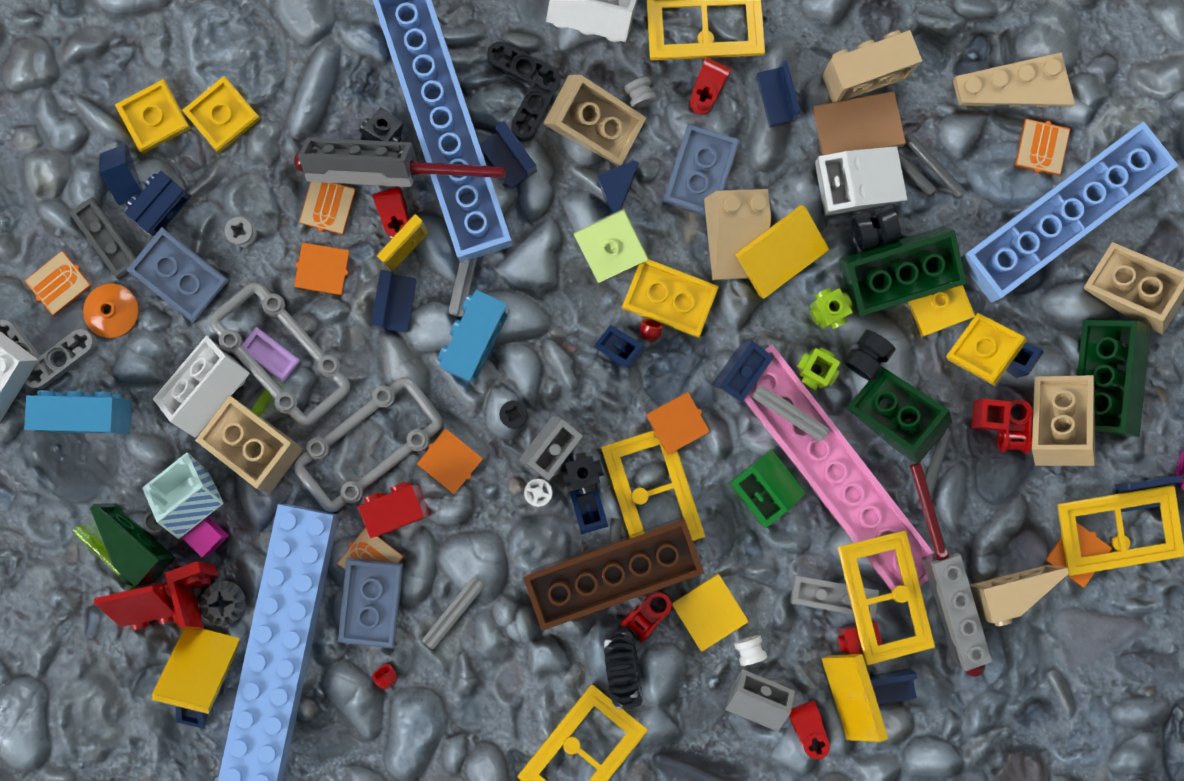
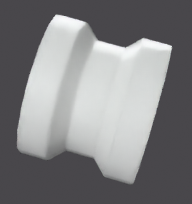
M533 479L526 485L524 495L528 503L539 507L546 505L551 500L553 490L546 480Z
M761 635L750 636L734 643L735 649L741 655L739 658L741 666L754 664L767 658L766 652L761 647Z

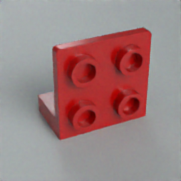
M197 561L166 572L165 577L167 581L164 582V587L168 597L172 598L174 609H172V616L175 623L181 629H204L193 586L194 588H201L211 584L210 579L219 577L216 566Z

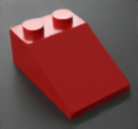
M164 583L94 598L95 605L120 627L131 625L132 630L149 627L148 621L158 619L159 624L174 621L172 616V609H174L172 598L168 597Z

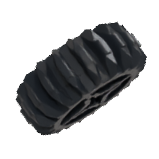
M622 630L607 634L603 644L607 681L612 702L617 710H628L641 706L643 701L642 682L633 634L630 631L622 632Z

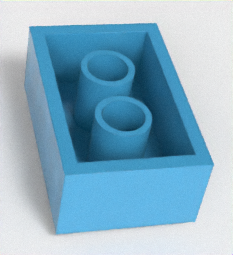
M475 290L473 295L469 294L462 307L465 313L461 321L456 320L450 331V335L453 338L449 346L444 345L437 359L440 361L438 367L472 385H475L510 313L506 303L478 290Z
M38 390L37 396L26 395L24 430L62 433L130 434L132 401L123 400L121 394H112L111 392H94V394L79 391L57 393L56 391Z

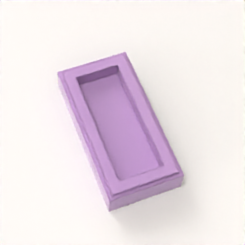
M258 327L253 330L242 345L258 364L284 383L301 363L299 358Z

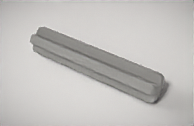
M477 258L459 263L449 306V314L463 317L465 313L462 307L470 292Z
M763 385L758 386L753 394L755 400L818 441H822L828 434V427Z
M473 577L425 635L423 642L428 647L434 649L484 588L485 584L479 578Z

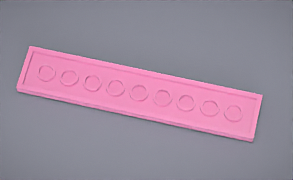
M773 344L770 345L765 351L774 358L744 401L853 543L906 530L919 585H923L928 581L922 557L934 552ZM763 385L828 427L829 431L822 441H818L755 400L753 394L757 387ZM895 549L865 557L891 592L894 587L903 585Z

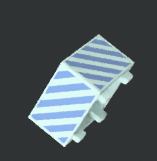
M188 453L180 457L142 488L156 522L178 539L223 504L208 470Z

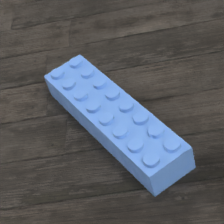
M1143 121L962 255L963 267L990 302L997 301L1176 168L1178 164Z

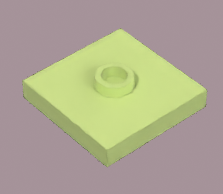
M625 209L574 232V236L598 283L648 260V256Z

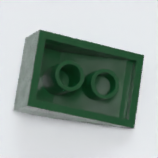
M882 367V371L875 381H868L847 407L848 411L895 450L914 463L922 461L952 424L948 408Z
M114 503L93 504L90 507L112 565L120 573L119 578L125 584L137 587L154 583L176 558Z

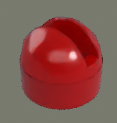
M642 320L640 326L641 338L650 343L657 341L661 336L663 325L652 320Z
M385 664L373 673L372 679L378 687L388 690L392 683L396 684L397 674L390 664Z

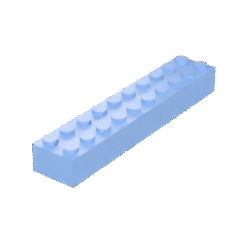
M373 0L426 163L486 166L432 0ZM430 174L460 263L513 246L490 177Z
M278 504L218 781H283L340 516L338 514L289 504Z

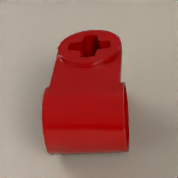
M706 57L689 102L693 112L704 115L712 110L732 68ZM702 95L707 97L704 102L699 100Z
M399 186L373 194V200L383 228L391 238L398 233L394 230L397 223L400 222L402 224L400 226L401 230L410 220L407 204Z
M1008 400L1011 401V408L1014 405L1019 407L1020 416L1015 420L1011 416L1010 409L1009 430L998 431L997 434L999 452L1022 450L1023 453H1030L1033 438L1032 407L1024 400Z
M663 590L649 593L639 605H636L624 617L620 624L627 626L638 636V641L642 643L670 612L671 601L669 595ZM655 597H662L667 603L664 609L657 611L651 607L650 602Z
M812 700L793 707L789 717L802 748L812 759L818 760L826 757L829 753L830 744L815 701ZM813 738L821 742L818 744V750L808 747L812 745Z

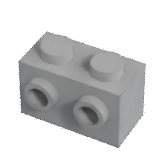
M552 416L519 460L537 475L549 481L551 477L558 473L567 456L575 451L583 435L563 419Z
M742 669L730 689L725 710L779 731L791 713L795 691Z

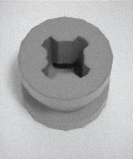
M649 77L639 78L624 87L625 93L630 95L631 108L640 109L657 100L656 94L651 91Z
M243 217L230 219L224 229L227 239L241 248L253 245L258 236L256 227Z

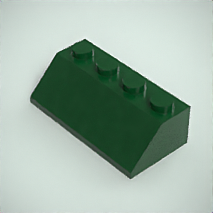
M944 226L838 258L845 286L859 316L967 284L955 230Z
M1083 320L1077 376L1094 375L1095 433L1140 437L1151 326L1139 321Z

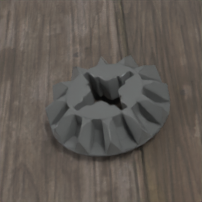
M218 581L209 585L201 595L199 608L202 609L204 618L213 625L227 626L235 623L242 616L246 600L243 591L235 583ZM220 595L223 596V600L233 601V603L224 608V612L221 611L220 607L212 606V604L220 600Z

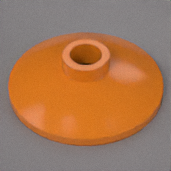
M114 283L103 284L95 288L87 296L83 307V316L88 328L96 335L104 338H118L127 334L135 326L139 316V305L135 295L128 288ZM106 305L111 306V312L109 314L104 313V307Z

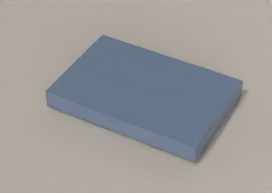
M688 123L662 203L706 216L704 198L715 191H724L740 140Z
M161 227L127 268L130 274L192 323L198 320L230 281L163 227Z
M349 557L346 559L338 643L384 648L395 647L404 563Z

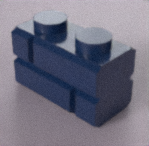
M162 171L158 174H152L145 182L146 188L140 195L136 194L128 201V209L124 212L152 236H155L161 227L165 228L192 197Z

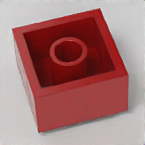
M403 482L391 487L392 493L385 495L384 492H378L363 498L365 504L358 506L370 539L431 516L419 485Z

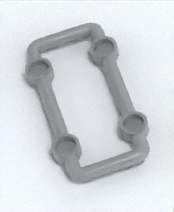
M250 283L211 315L210 326L219 336L221 348L227 353H234L275 398V407L281 414L290 415L300 426H311L347 396L350 391V382L340 371L341 365L338 359L334 356L326 355L285 310L286 304L280 295L271 294L260 283ZM254 293L263 301L262 307L265 313L270 317H277L318 362L319 373L325 378H332L339 385L336 391L306 416L298 408V400L291 392H283L242 346L243 339L241 335L235 330H228L221 323L226 316Z
M401 377L389 387L385 385L377 387L373 392V399L324 438L317 437L311 439L307 444V451L295 461L294 471L325 511L336 512L347 503L361 501L364 497V490L413 451L425 450L430 444V438L441 429L443 424L441 414L411 378ZM406 388L432 423L423 430H412L407 436V443L360 480L346 482L341 488V495L331 501L306 470L305 466L314 459H325L330 453L331 445L378 408L391 407L396 401V394Z

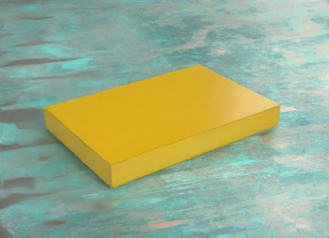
M800 205L734 255L759 296L765 299L829 251V248L806 207Z
M648 259L638 265L622 309L699 338L719 286Z
M184 629L152 692V700L209 714L240 646V638L205 629Z
M828 655L821 658L846 740L868 742L887 740L888 735L863 655Z

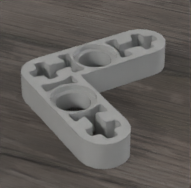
M0 320V332L3 333V327L10 328L7 334L11 340H15V343L20 347H25L31 355L38 359L34 370L43 372L40 375L41 381H33L35 378L33 371L25 381V384L32 388L44 389L89 356L97 346V339L93 333L78 329L71 332L40 356L18 325L11 321ZM79 337L87 338L85 348L76 347L80 343ZM68 345V347H71V348L76 347V348L71 351V350L68 349L66 346ZM58 352H64L67 357L66 363L61 367H57L53 360Z

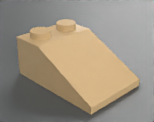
M569 75L543 124L565 138L621 166L647 117L584 76Z
M768 189L715 191L704 198L712 280L747 279L748 276L734 254L770 228L771 212Z
M1112 242L1085 284L1084 289L1132 321H1139L1151 326V330L1163 335L1184 301V272Z
M1094 375L1035 377L1032 438L1035 466H1095Z
M230 395L195 440L253 487L269 494L303 451V448Z
M1048 564L970 584L979 619L987 621V623H995V626L1013 623L1012 618L1022 616L1069 574L1068 568Z

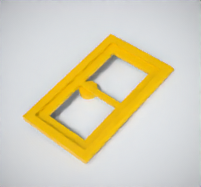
M646 0L650 60L765 55L761 0ZM746 5L748 41L713 43L714 35L708 31L707 6ZM701 7L703 31L698 34V43L664 45L662 8Z
M654 430L601 447L629 535L643 531L635 503L642 505L647 502L649 496L674 488L692 541L705 537L678 450L667 455L658 437H654ZM660 445L672 483L648 491L643 488H637L631 493L620 457Z
M1174 485L1057 504L1066 568H1068L1069 576L1184 557V544ZM1160 503L1165 543L1128 549L1130 547V540L1124 535L1121 509ZM1114 510L1118 535L1112 538L1111 544L1117 551L1081 557L1075 516Z
M906 530L838 546V553L866 665L935 648ZM895 549L903 585L894 587L892 593L866 599L857 559ZM894 599L899 603L907 601L916 636L877 645L868 605Z
M591 684L517 775V778L521 781H546L539 774L563 745L566 753L571 755L578 753L597 769L588 781H608L648 732V729L624 709L617 710L612 699L594 684ZM594 706L626 732L602 764L598 763L580 748L578 738L570 736Z

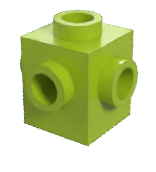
M827 288L815 295L817 300L809 306L812 309L810 314L817 325L820 324L822 329L831 325L834 330L848 322L846 317L853 313L851 310L853 305L847 293H842L840 288L833 292L830 288ZM830 302H833L837 310L836 312L830 310Z
M815 348L809 354L804 352L797 364V367L800 368L797 376L803 378L801 382L814 390L817 387L821 389L827 387L828 384L832 386L840 372L837 370L840 361L835 359V355L824 348ZM813 365L820 367L819 375L811 371Z

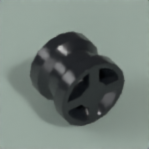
M508 401L500 409V420L510 429L521 428L528 420L527 409L519 401Z

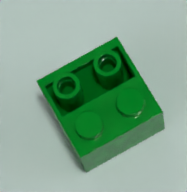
M772 449L727 483L762 528H767L806 494Z

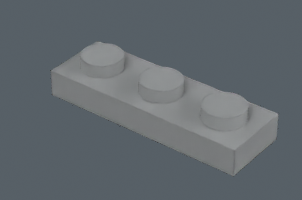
M794 575L790 603L854 615L846 584ZM864 588L866 599L879 596V590ZM877 603L868 605L870 616L875 619Z

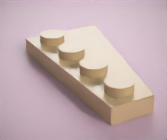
M1062 52L955 76L953 79L959 106L1009 105L1010 107H1021L1022 105H1037V107L1062 106L1064 108H1072L1075 105Z

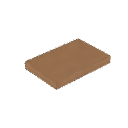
M894 91L813 106L812 112L822 156L853 150L895 146L898 148L906 144Z

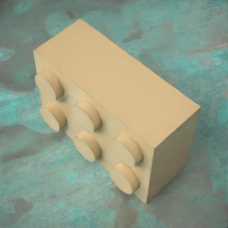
M900 30L887 34L884 40L876 43L874 40H869L860 44L858 49L848 52V49H844L833 54L822 77L831 101L835 103L850 100L910 78L921 64L922 59L911 31L901 33Z

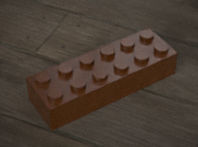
M682 516L527 571L523 575V580L543 631L704 574L686 521Z

